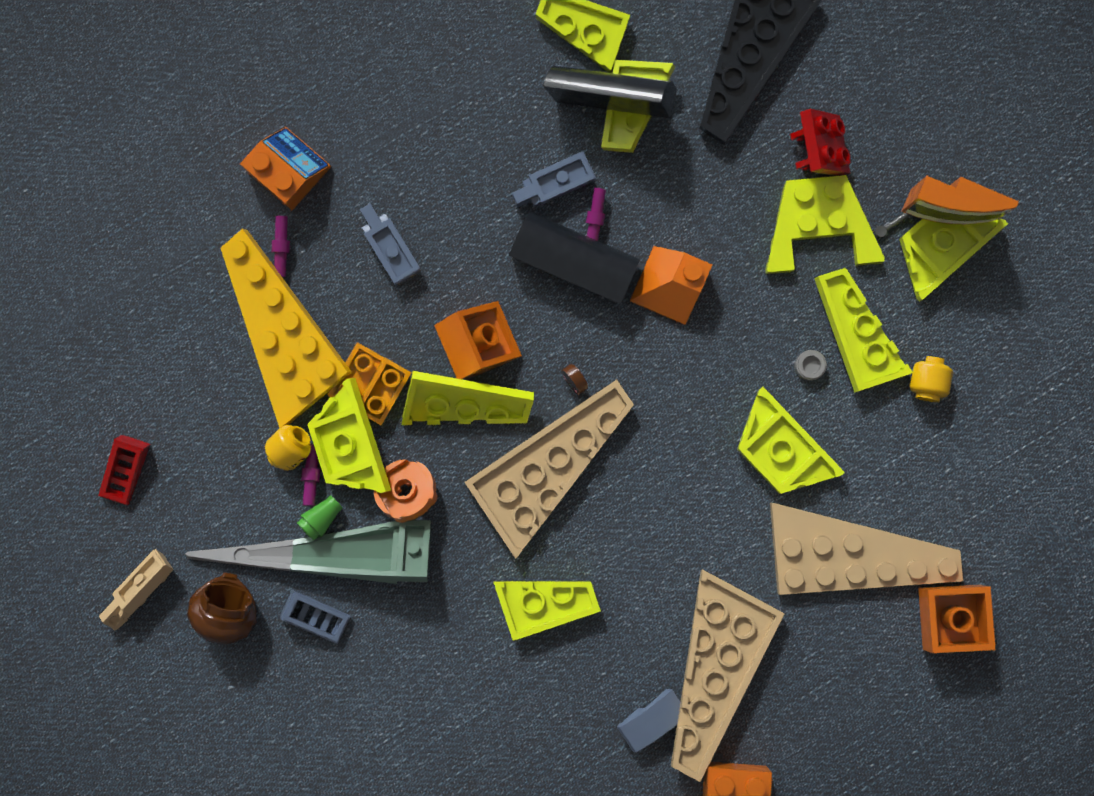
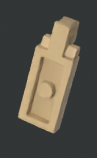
M156 549L153 550L112 593L114 600L99 615L102 623L113 630H117L128 621V618L138 607L145 603L149 595L167 579L174 569L164 554Z

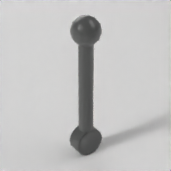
M903 213L885 226H878L874 230L875 236L883 238L888 230L911 215Z

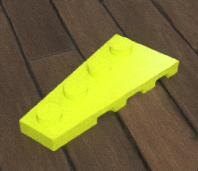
M846 268L814 278L854 392L912 374L909 365H905L897 352L899 350L893 340L889 341L880 327L882 323L876 315L873 316L866 305V298Z
M413 371L401 425H412L413 421H427V425H440V421L458 420V424H471L474 420H486L487 424L527 423L534 401V392Z

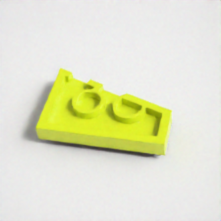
M540 0L536 19L607 72L611 73L630 15L587 0Z
M615 60L613 74L669 81L675 66L673 63ZM607 109L601 148L604 151L633 153L651 115Z
M494 581L513 641L601 612L591 581Z

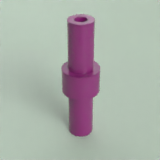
M594 188L591 211L587 212L586 223L588 224L587 236L597 241L600 226H604L605 220L603 207L606 189Z
M275 216V240H272L271 252L275 253L274 267L282 277H286L287 253H290V241L287 240L288 216Z
M311 444V452L306 457L305 468H302L301 481L304 482L303 506L308 507L315 506L316 484L320 482L321 470L318 469V457L314 444Z

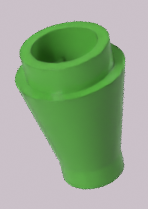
M330 495L326 500L301 514V519L297 524L314 541L318 536H323L343 507Z

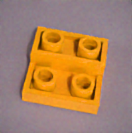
M357 342L345 362L352 373L331 389L327 395L335 397L343 387L342 383L344 380L355 378L368 418L382 425L412 372Z

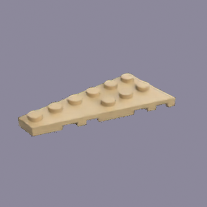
M615 380L464 482L515 559L633 407V402L618 380Z
M770 503L777 593L779 595L963 581L960 550Z
M703 569L700 572L671 760L673 768L701 782L785 614Z

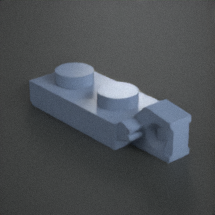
M582 151L529 175L528 179L522 181L524 188L513 192L512 198L517 208L530 202L535 207L595 181L596 177Z
M371 204L361 208L360 211L368 222L367 225L362 227L365 232L364 235L395 286L420 273L422 270L391 219H388L386 214L378 217Z

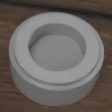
M815 350L804 351L796 358L794 364L797 375L806 381H814L820 378L825 373L827 367L824 356Z

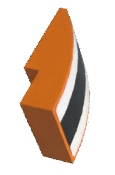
M926 176L910 190L902 212L934 222L976 224L1001 218L1015 209L1019 201L963 177H959L951 185Z

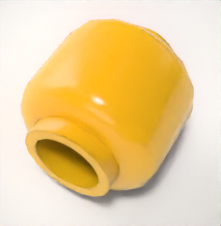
M926 356V361L915 363L910 381V390L916 394V399L940 402V398H945L949 395L953 370L949 366L944 365L945 359Z
M282 426L266 441L265 452L269 463L276 468L286 471L295 469L311 452L310 436L299 426Z

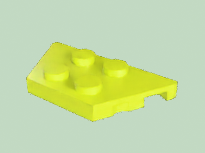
M1001 218L976 224H948L921 219L899 239L916 299L920 302L1008 223Z
M348 378L342 383L343 387L336 396L330 397L323 405L322 411L316 414L308 423L309 432L325 482L334 485L343 484L356 489L376 490L378 493L391 491L356 379Z
M764 387L758 390L737 450L779 494L842 476L845 473Z

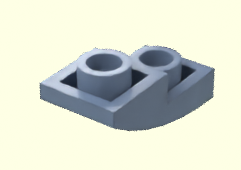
M666 689L648 706L636 709L617 726L633 752H638L677 725L680 701L672 689Z

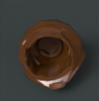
M223 573L222 576L208 581L196 590L189 601L187 618L195 632L206 641L216 644H231L246 638L254 629L257 623V609L250 591L237 578V575Z

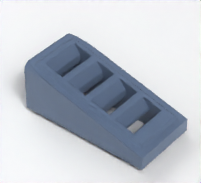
M292 589L280 614V619L338 644L351 615ZM298 600L304 603L297 617H294L292 613ZM311 605L315 609L307 623L303 620ZM323 610L327 613L320 628H318L315 624ZM333 615L337 616L338 619L332 632H327L326 630Z

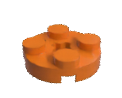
M397 460L384 468L391 491L378 493L374 490V498L378 507L388 517L395 519L399 523L422 516L437 500L436 482L431 472L424 464L409 462L408 460ZM402 485L412 486L407 496L398 495L402 492Z

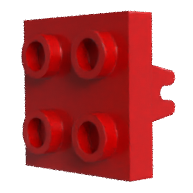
M811 108L800 112L803 129L791 133L790 137L791 140H805L808 158L795 163L796 169H810L811 172L834 176L850 174L849 164L851 158L845 146L843 136L845 134V126L840 115Z

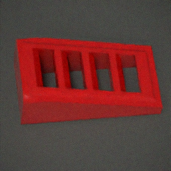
M120 435L114 439L98 496L124 505L130 504L147 456L149 443L125 435ZM123 449L134 452L135 455L123 452ZM123 460L132 463V467L119 464L118 462ZM115 471L128 475V480L115 476ZM111 483L126 487L125 492L110 488Z

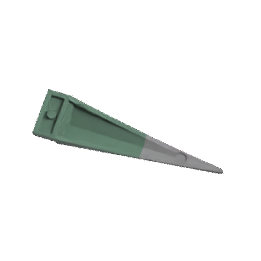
M410 520L404 523L391 521L324 534L322 537L318 536L314 541L310 537L264 544L189 551L185 555L188 559L393 584H397V581L428 582L431 520Z

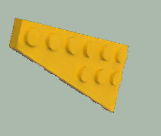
M241 229L221 247V251L279 428L292 423L351 374L352 371L249 231Z

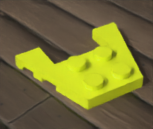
M846 175L789 180L784 183L776 219L777 223L770 247V255L765 269L766 274L793 272L795 270L792 249L793 240L851 235L855 266L880 264L885 261L880 246Z

